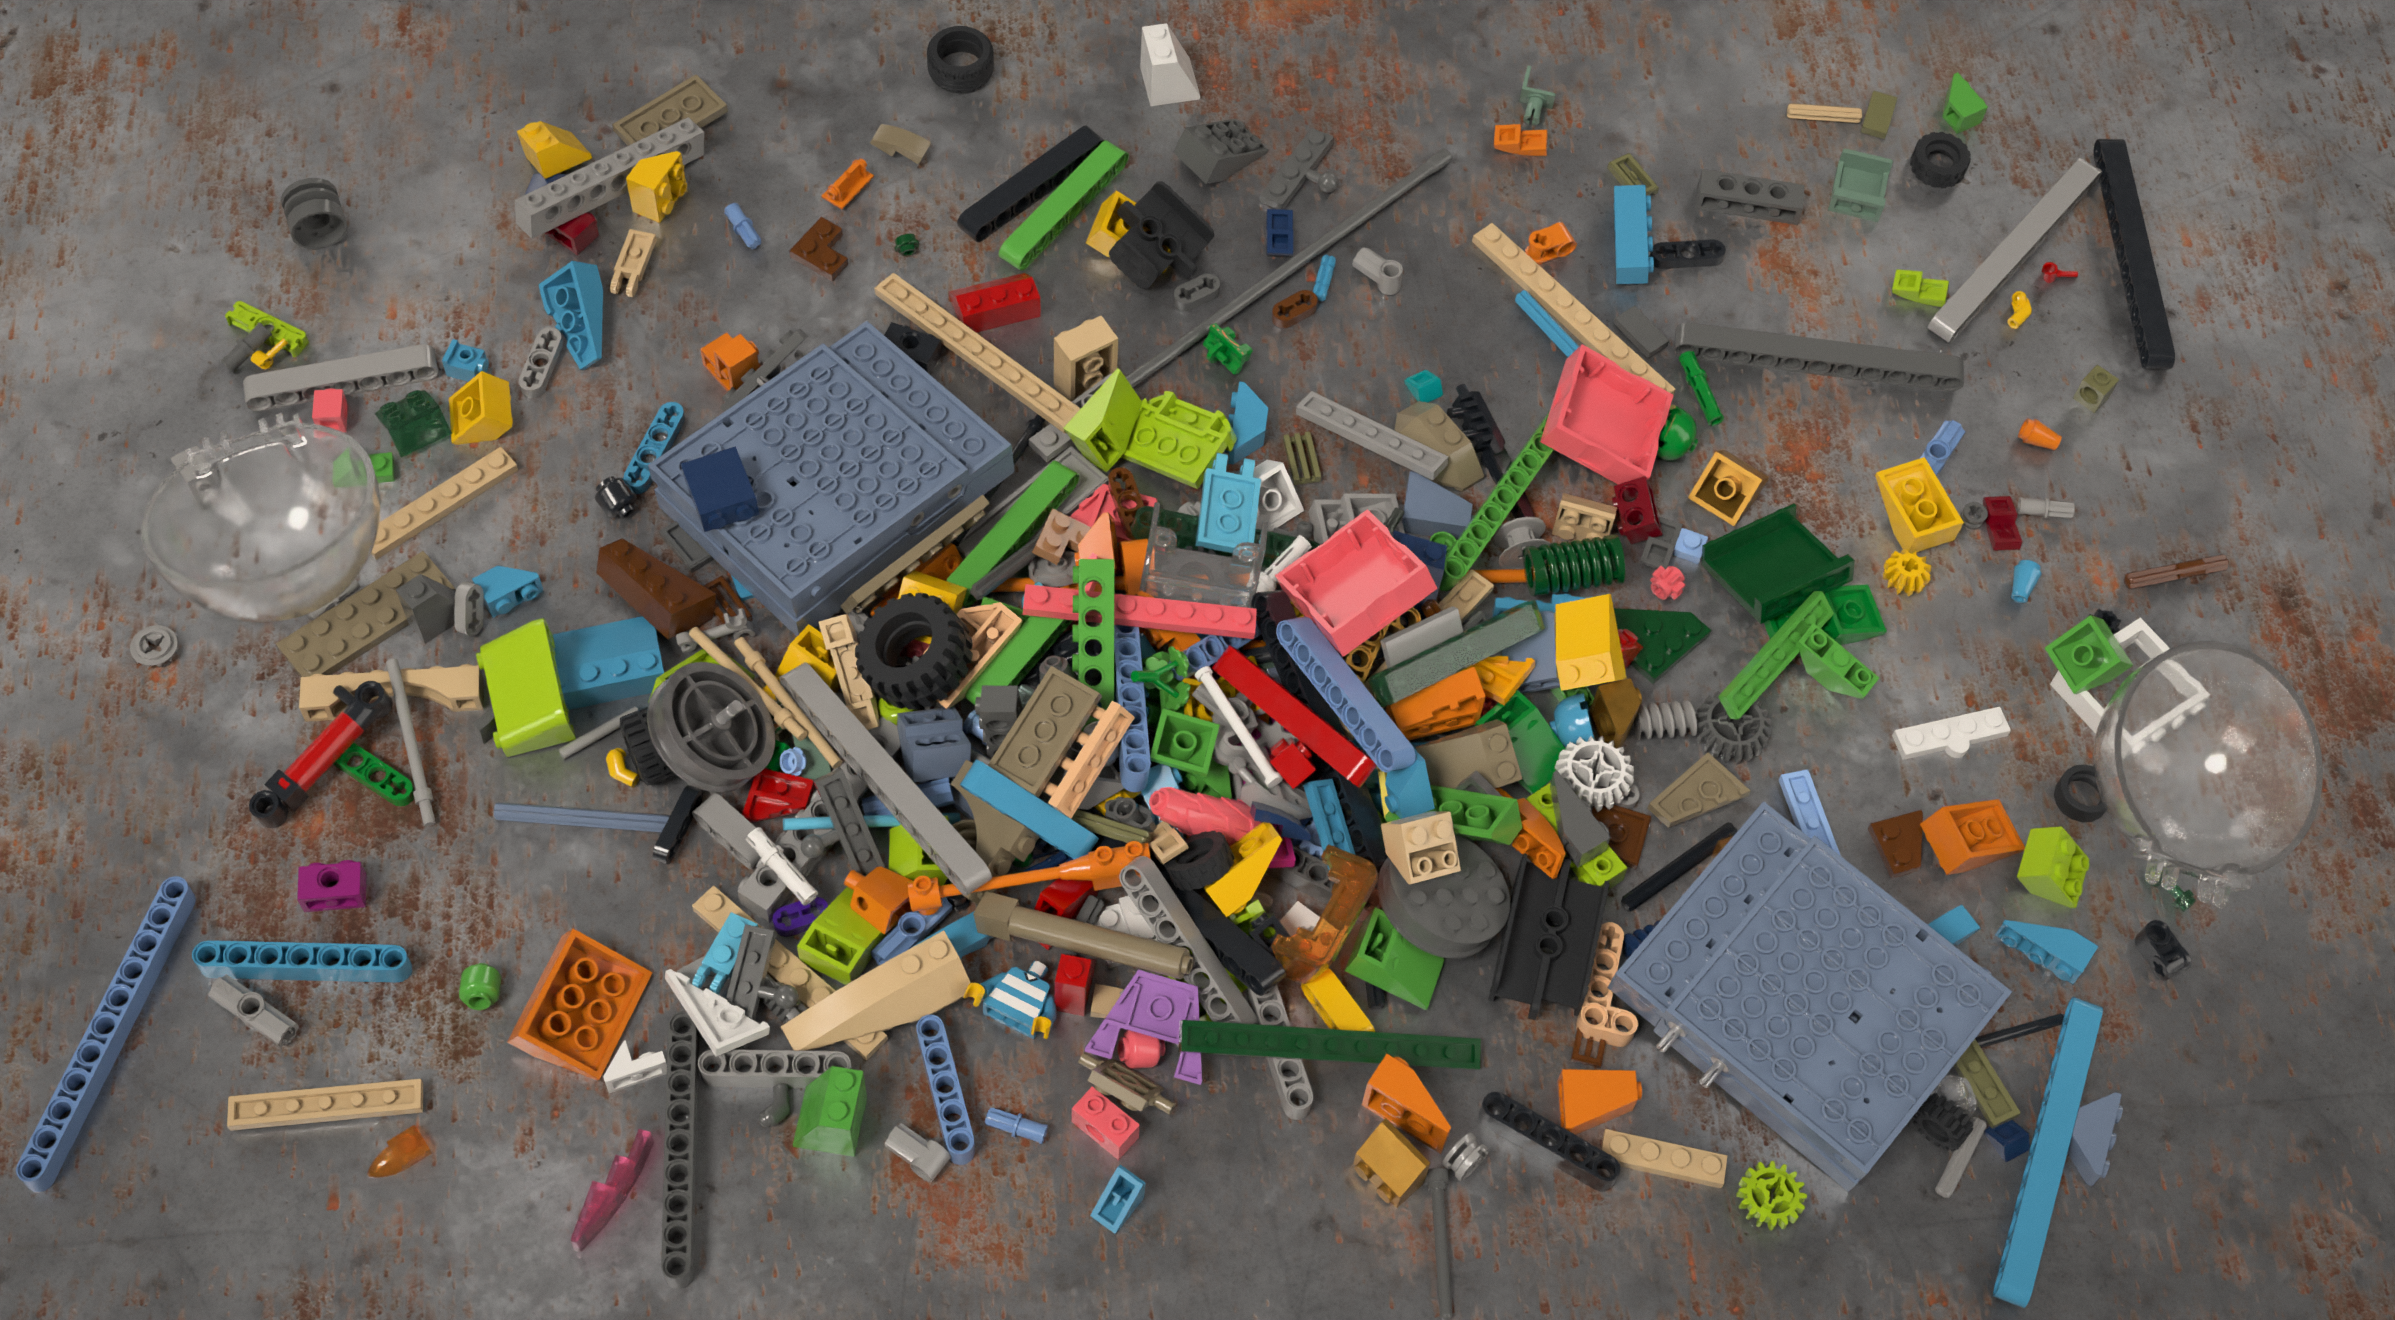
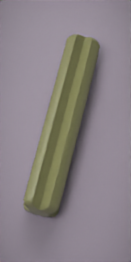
M1077 809L1071 818L1090 832L1125 843L1137 841L1139 843L1148 842L1149 844L1151 842L1150 832L1089 812Z

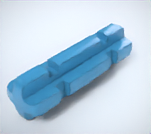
M1327 254L1322 257L1321 266L1315 281L1316 284L1313 289L1317 300L1321 302L1326 300L1336 262L1334 256Z

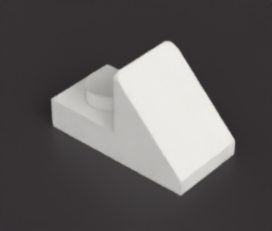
M624 1040L603 1076L608 1092L612 1093L666 1075L667 1064L663 1051L657 1053L647 1052L632 1061L626 1040Z

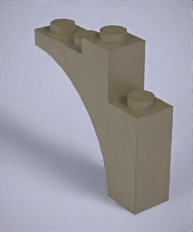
M966 760L950 785L964 796L972 810L977 834L976 853L985 862L992 877L1002 876L1009 871L1015 858L1022 862L1026 860L1027 856L1033 851L1039 836L1023 824L999 812L960 786V783L973 765L972 762ZM996 889L986 890V891H987V892L994 893ZM985 891L963 896L978 905Z

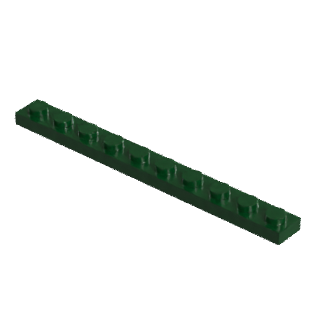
M1181 1020L1178 1052L1380 1064L1385 1055L1389 1054L1393 1058H1402L1409 1066L1480 1070L1481 1039Z

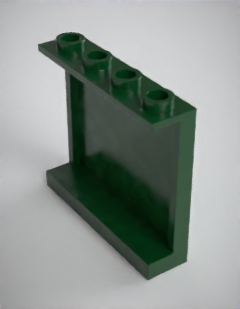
M1794 503L1702 545V566L1760 624L1802 605L1814 591H1822L1825 594L1853 581L1855 560L1849 554L1837 558L1796 519L1797 505Z

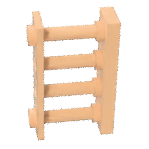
M1114 701L1110 703L1107 710L1096 706L1090 716L1100 720L1091 735L1080 731L1075 739L1076 742L1084 745L1075 760L1064 756L1059 764V767L1068 771L1059 786L1048 782L1043 790L1044 793L1052 796L1048 803L1070 819L1135 718L1124 707Z

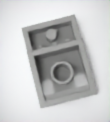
M1344 493L1341 500H1314L1308 513L1316 548L1367 509L1382 524H1385L1396 507L1399 508L1396 494ZM1401 519L1395 531L1405 533Z

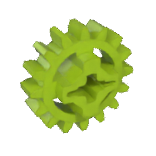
M1770 1161L1767 1168H1765L1762 1162H1758L1755 1170L1749 1167L1745 1173L1746 1177H1742L1738 1183L1742 1188H1739L1736 1196L1744 1199L1741 1201L1739 1208H1747L1749 1210L1746 1216L1747 1220L1753 1217L1757 1218V1227L1766 1222L1769 1230H1773L1776 1223H1778L1781 1229H1785L1788 1221L1794 1224L1799 1218L1797 1214H1801L1805 1209L1802 1203L1806 1200L1807 1194L1799 1192L1805 1184L1804 1182H1795L1794 1179L1797 1172L1794 1171L1788 1174L1786 1172V1164H1783L1778 1169L1774 1161ZM1774 1187L1775 1190H1774V1192H1773V1194H1774L1773 1200H1772L1771 1203L1769 1204V1203H1768V1201H1769V1199H1770L1769 1195H1770V1192H1771L1772 1188Z

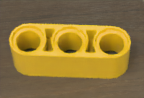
M1326 967L1301 983L1305 997L1329 1029L1376 1032L1369 1019L1331 969Z

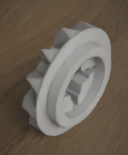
M153 625L140 630L133 637L130 644V652L137 664H143L147 668L154 665L161 668V664L167 660L172 662V656L178 652L177 645L179 641L170 628ZM148 642L156 646L159 645L161 651H151Z

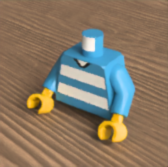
M1033 961L1027 972L1017 967H1012L1008 972H1002L980 984L970 983L963 996L964 999L967 997L975 998L973 1002L975 1007H978L981 1000L984 999V1015L1032 1039H1035L1038 1031L1044 1033V1039H1048L1050 1029L1057 1019L1055 998L1051 994V985L1043 981L1049 969L1038 961Z

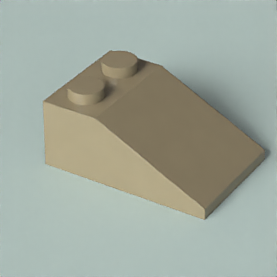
M1497 719L1415 747L1416 751L1425 759L1430 785L1455 789L1461 781L1476 770L1494 788L1522 780L1507 725Z

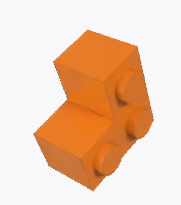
M726 332L700 349L703 365L727 391L732 387L737 390L744 383L741 378L751 368L755 371L760 368L757 356L759 355L758 348L751 340L747 341L741 334L732 338Z

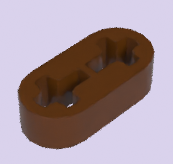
M1301 290L1275 304L1272 309L1273 324L1279 328H1289L1313 315L1317 309L1316 294L1309 290Z

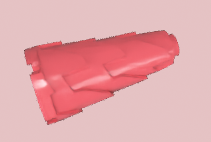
M1164 787L1155 791L1149 800L1153 814L1159 816V820L1178 828L1179 832L1190 837L1205 831L1221 832L1229 846L1261 823L1260 821L1253 820L1250 814L1251 807L1240 799L1217 798L1199 792L1194 794L1173 787Z

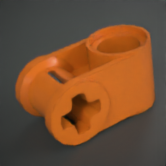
M1558 222L1544 229L1532 232L1528 241L1530 245L1525 249V253L1540 265L1569 255L1576 249L1577 242L1564 223Z

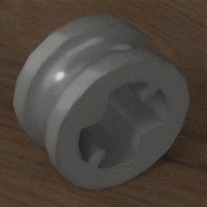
M1978 502L1967 503L1960 514L1964 522L1963 526L1972 530L1979 529L1983 526L1988 516V511L1986 507ZM1969 513H1972V515L1975 513L1979 516L1978 519H1975V516L1973 518L1970 517Z

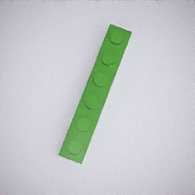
M1814 591L1718 696L1730 719H1740L1800 652L1796 643L1810 625L1815 623L1819 628H1822L1834 613L1822 591Z

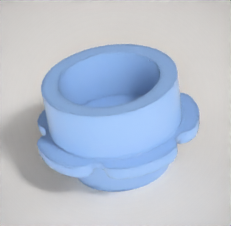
M798 747L789 748L784 751L780 756V767L783 772L794 776L802 774V770L805 769L807 764V758L803 751Z

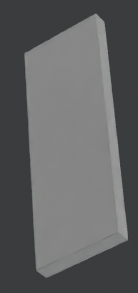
M1072 446L1054 459L1080 476L1073 492L1057 509V511L1065 515H1072L1079 509V504L1086 498L1091 497L1094 491L1102 484L1108 485V477ZM1047 466L970 528L959 546H956L963 559L972 552ZM1043 526L1035 533V535L1028 542H1030L1032 539H1034L1041 533Z

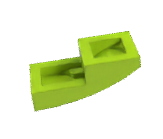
M1896 269L1892 293L1917 303L1943 307L1947 300L1949 281L1923 278L1922 271Z

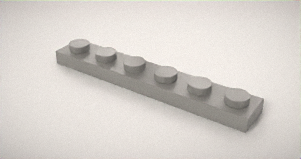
M1313 391L1296 406L1297 415L1431 480H1434L1448 465V456Z

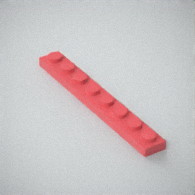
M1026 584L1022 615L1078 621V613H1073V595H1078V590ZM1085 591L1092 598L1098 597L1102 593ZM1114 594V625L1254 639L1257 611L1255 608ZM1090 611L1085 615V622L1101 623L1102 617L1098 612Z

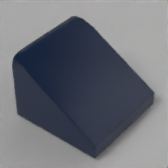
M2013 1120L1993 1129L1989 1127L1984 1131L1986 1137L2005 1162L2020 1156L2030 1149L2029 1133Z

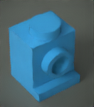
M452 339L442 359L448 377L467 382L481 371L486 373L489 367V360L486 358L484 350L459 344L458 340Z

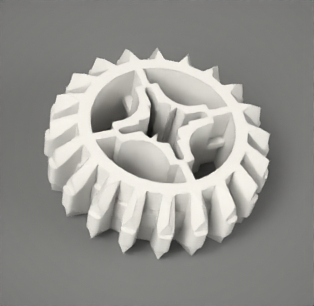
M1590 736L1587 742L1581 737L1578 738L1576 744L1569 742L1566 749L1560 752L1559 760L1556 761L1555 765L1556 771L1563 778H1567L1571 782L1574 792L1580 800H1585L1589 806H1595L1597 812L1602 809L1603 805L1609 810L1613 807L1614 803L1619 805L1623 798L1629 794L1630 786H1632L1634 776H1632L1634 766L1629 765L1631 761L1630 756H1623V747L1614 748V740L1609 742V744L1605 743L1603 736L1598 741H1594L1593 737ZM1594 766L1596 767V771H1595L1596 777H1595V780H1593V774H1594V773H1592Z

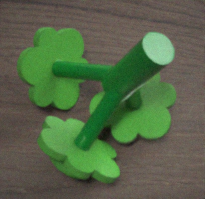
M1171 646L1168 648L1171 663H1168L1165 659L1159 661L1156 657H1150L1146 660V667L1142 668L1143 671H1133L1131 673V680L1133 682H1144V686L1148 689L1156 687L1169 693V700L1165 708L1176 711L1189 700L1190 694L1188 691L1191 686L1182 681L1177 684L1174 690L1166 684V682H1170L1174 677V673L1171 670L1173 668L1179 676L1184 678L1188 676L1189 661L1186 655Z

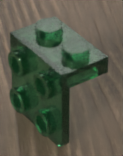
M425 390L412 391L404 399L396 403L389 402L384 404L375 413L379 422L388 431L401 458L452 434L440 406Z

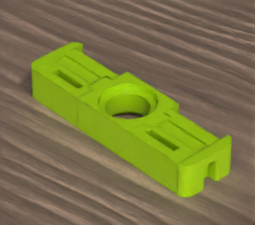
M237 301L233 305V312L229 310L225 314L229 326L234 325L248 333L259 322L263 326H274L271 331L273 335L264 343L273 347L284 338L288 344L282 349L290 352L292 357H297L309 343L304 331L242 301Z

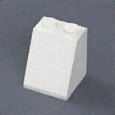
M1168 24L1142 27L1140 69L1150 106L1199 100L1200 93L1190 58Z

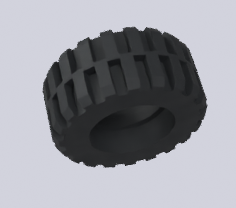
M912 593L903 594L900 599L894 597L888 600L887 605L884 607L879 606L874 610V616L871 619L867 618L863 626L865 629L859 632L857 638L859 645L855 647L857 669L862 674V678L884 701L891 703L894 707L902 709L906 706L911 710L919 709L920 705H923L924 708L932 706L934 701L938 699L942 701L947 698L949 691L952 689L955 691L958 688L961 677L965 678L969 670L967 664H971L973 653L970 651L973 647L972 638L969 636V630L966 625L940 598L934 595L929 596L927 593H916L915 596ZM923 635H932L928 650L918 661L906 667L896 668L899 654L909 642Z

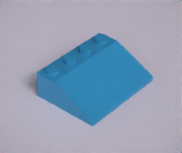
M643 616L553 634L556 646L554 648L556 653L555 660L568 710L652 693L656 678L665 673L656 628Z

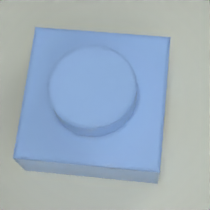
M1682 528L1672 555L1698 564L1702 555V545L1706 544L1708 537Z

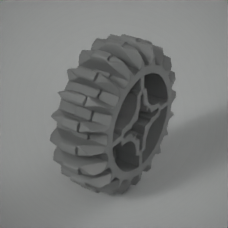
M1717 691L1713 697L1708 696L1704 703L1698 707V714H1696L1697 735H1699L1697 738L1698 744H1705L1704 753L1712 750L1715 759L1719 755L1724 757L1725 763L1729 762L1730 758H1733L1736 765L1741 762L1742 758L1748 763L1753 756L1758 757L1761 754L1762 750L1767 747L1768 739L1772 735V729H1770L1772 719L1767 718L1768 709H1760L1762 704L1761 701L1753 703L1740 719H1730L1718 698L1721 693ZM1725 712L1724 716L1718 717V719H1711L1714 715ZM1754 733L1752 738L1741 741V737Z

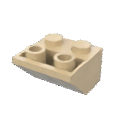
M1563 493L1552 534L1565 540L1581 541L1585 538L1591 540L1594 537L1602 539L1604 536L1610 535L1617 507Z
M1430 811L1381 824L1386 854L1408 884L1461 871L1450 811Z

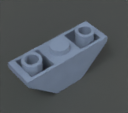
M2117 1092L2078 1109L2068 1155L2085 1183L2093 1186L2100 1177L2105 1178L2110 1166V1161L2106 1160L2108 1150H2112L2116 1141L2117 1134L2113 1133L2114 1124H2118L2123 1112V1107L2119 1105L2122 1094Z

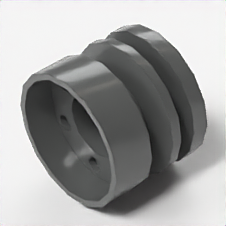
M306 178L289 185L282 193L280 201L287 219L289 231L293 242L299 247L323 249L336 244L346 235L348 225L336 187L330 181L321 178Z

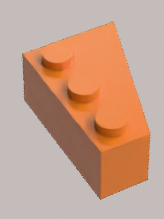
M1474 666L1388 699L1385 712L1407 740H1412L1475 725L1476 721L1480 719L1486 696Z

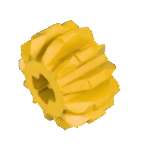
M1904 548L1900 553L1894 551L1890 558L1885 561L1883 579L1888 581V588H1896L1897 595L1904 591L1909 597L1913 592L1919 594L1928 585L1931 579V565L1925 564L1926 556H1917V550L1911 554Z

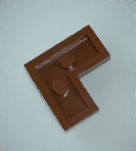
M820 217L789 250L790 258L833 282L848 265L847 257L831 249L843 236L842 228Z

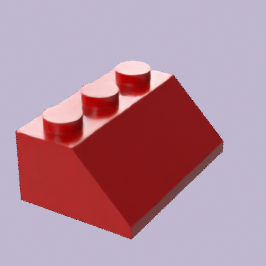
M1026 273L949 291V297L958 320L976 333L1041 317L1039 292L1033 277Z

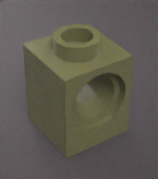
M2097 364L2081 381L2073 399L2095 414L2109 399L2119 379Z

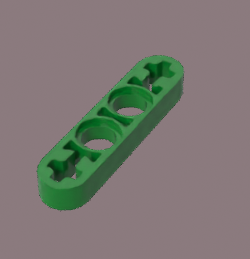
M355 743L333 763L334 766L395 806H406L414 799L413 792L415 790L412 782L407 777ZM354 756L363 758V762L357 767L347 765L349 759ZM376 771L386 773L385 778L380 782L370 781V776ZM393 782V785L399 790L405 788L406 793L404 795L402 793L396 795L393 787L390 786Z

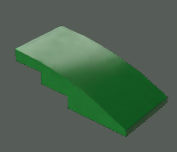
M1868 584L1840 586L1824 594L1834 614L1821 629L1840 645L1884 635L1887 632ZM1800 606L1764 622L1769 639L1774 636Z

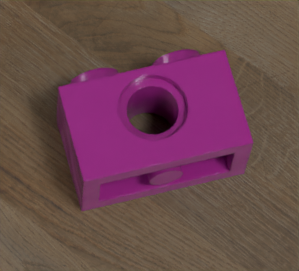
M343 860L337 864L311 863L308 866H301L298 869L297 900L304 912L366 907L367 874L361 862L353 860ZM338 881L335 886L327 887L329 883Z

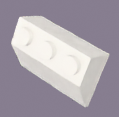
M1265 460L1254 467L1253 477L1261 479L1254 542L1304 511L1283 462Z

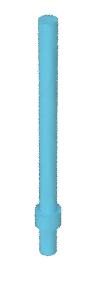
M941 813L943 816H948L951 825L961 821L960 813ZM893 815L863 816L867 827H897L900 825ZM829 817L783 818V830L834 829Z

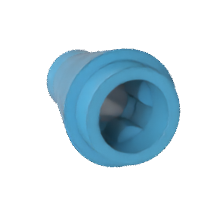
M2021 560L2014 567L2012 600L2019 603H2026L2031 592L2042 575L2039 564L2030 560Z

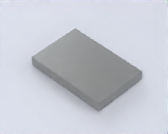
M1453 606L1380 640L1393 692L1397 694L1407 691L1470 660L1458 608Z

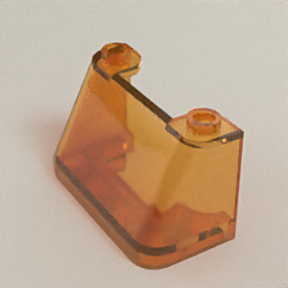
M1329 844L1321 858L1330 868L1327 874L1329 880L1335 883L1331 891L1332 897L1314 930L1311 932L1298 927L1296 934L1291 937H1284L1278 934L1271 946L1276 959L1285 970V977L1302 984L1311 983L1333 964L1378 881V872L1372 862Z

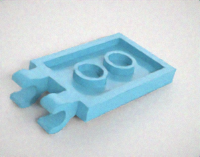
M1217 453L1212 469L1207 468L1204 473L1195 546L1251 557L1261 479L1253 477L1255 460L1244 458L1243 465L1240 467V473L1235 474L1226 472L1228 455Z

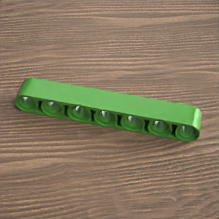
M1107 140L1103 141L1005 240L999 250V257L1020 271L1025 270L1122 171L1127 164L1129 153Z
M1056 460L1052 461L948 577L947 582L967 588L963 607L969 608L977 600L970 593L972 585L1026 545L1046 522L1052 508L1057 510L1073 492L1079 481L1080 476L1078 473Z

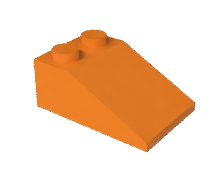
M1999 799L1944 806L1920 824L1946 875L1967 872L2025 850L2022 840Z
M1386 1054L1367 1082L1362 1106L1383 1119L1387 1118L1394 1126L1441 1154L1445 1148L1451 1126L1409 1064L1400 1057L1393 1058Z

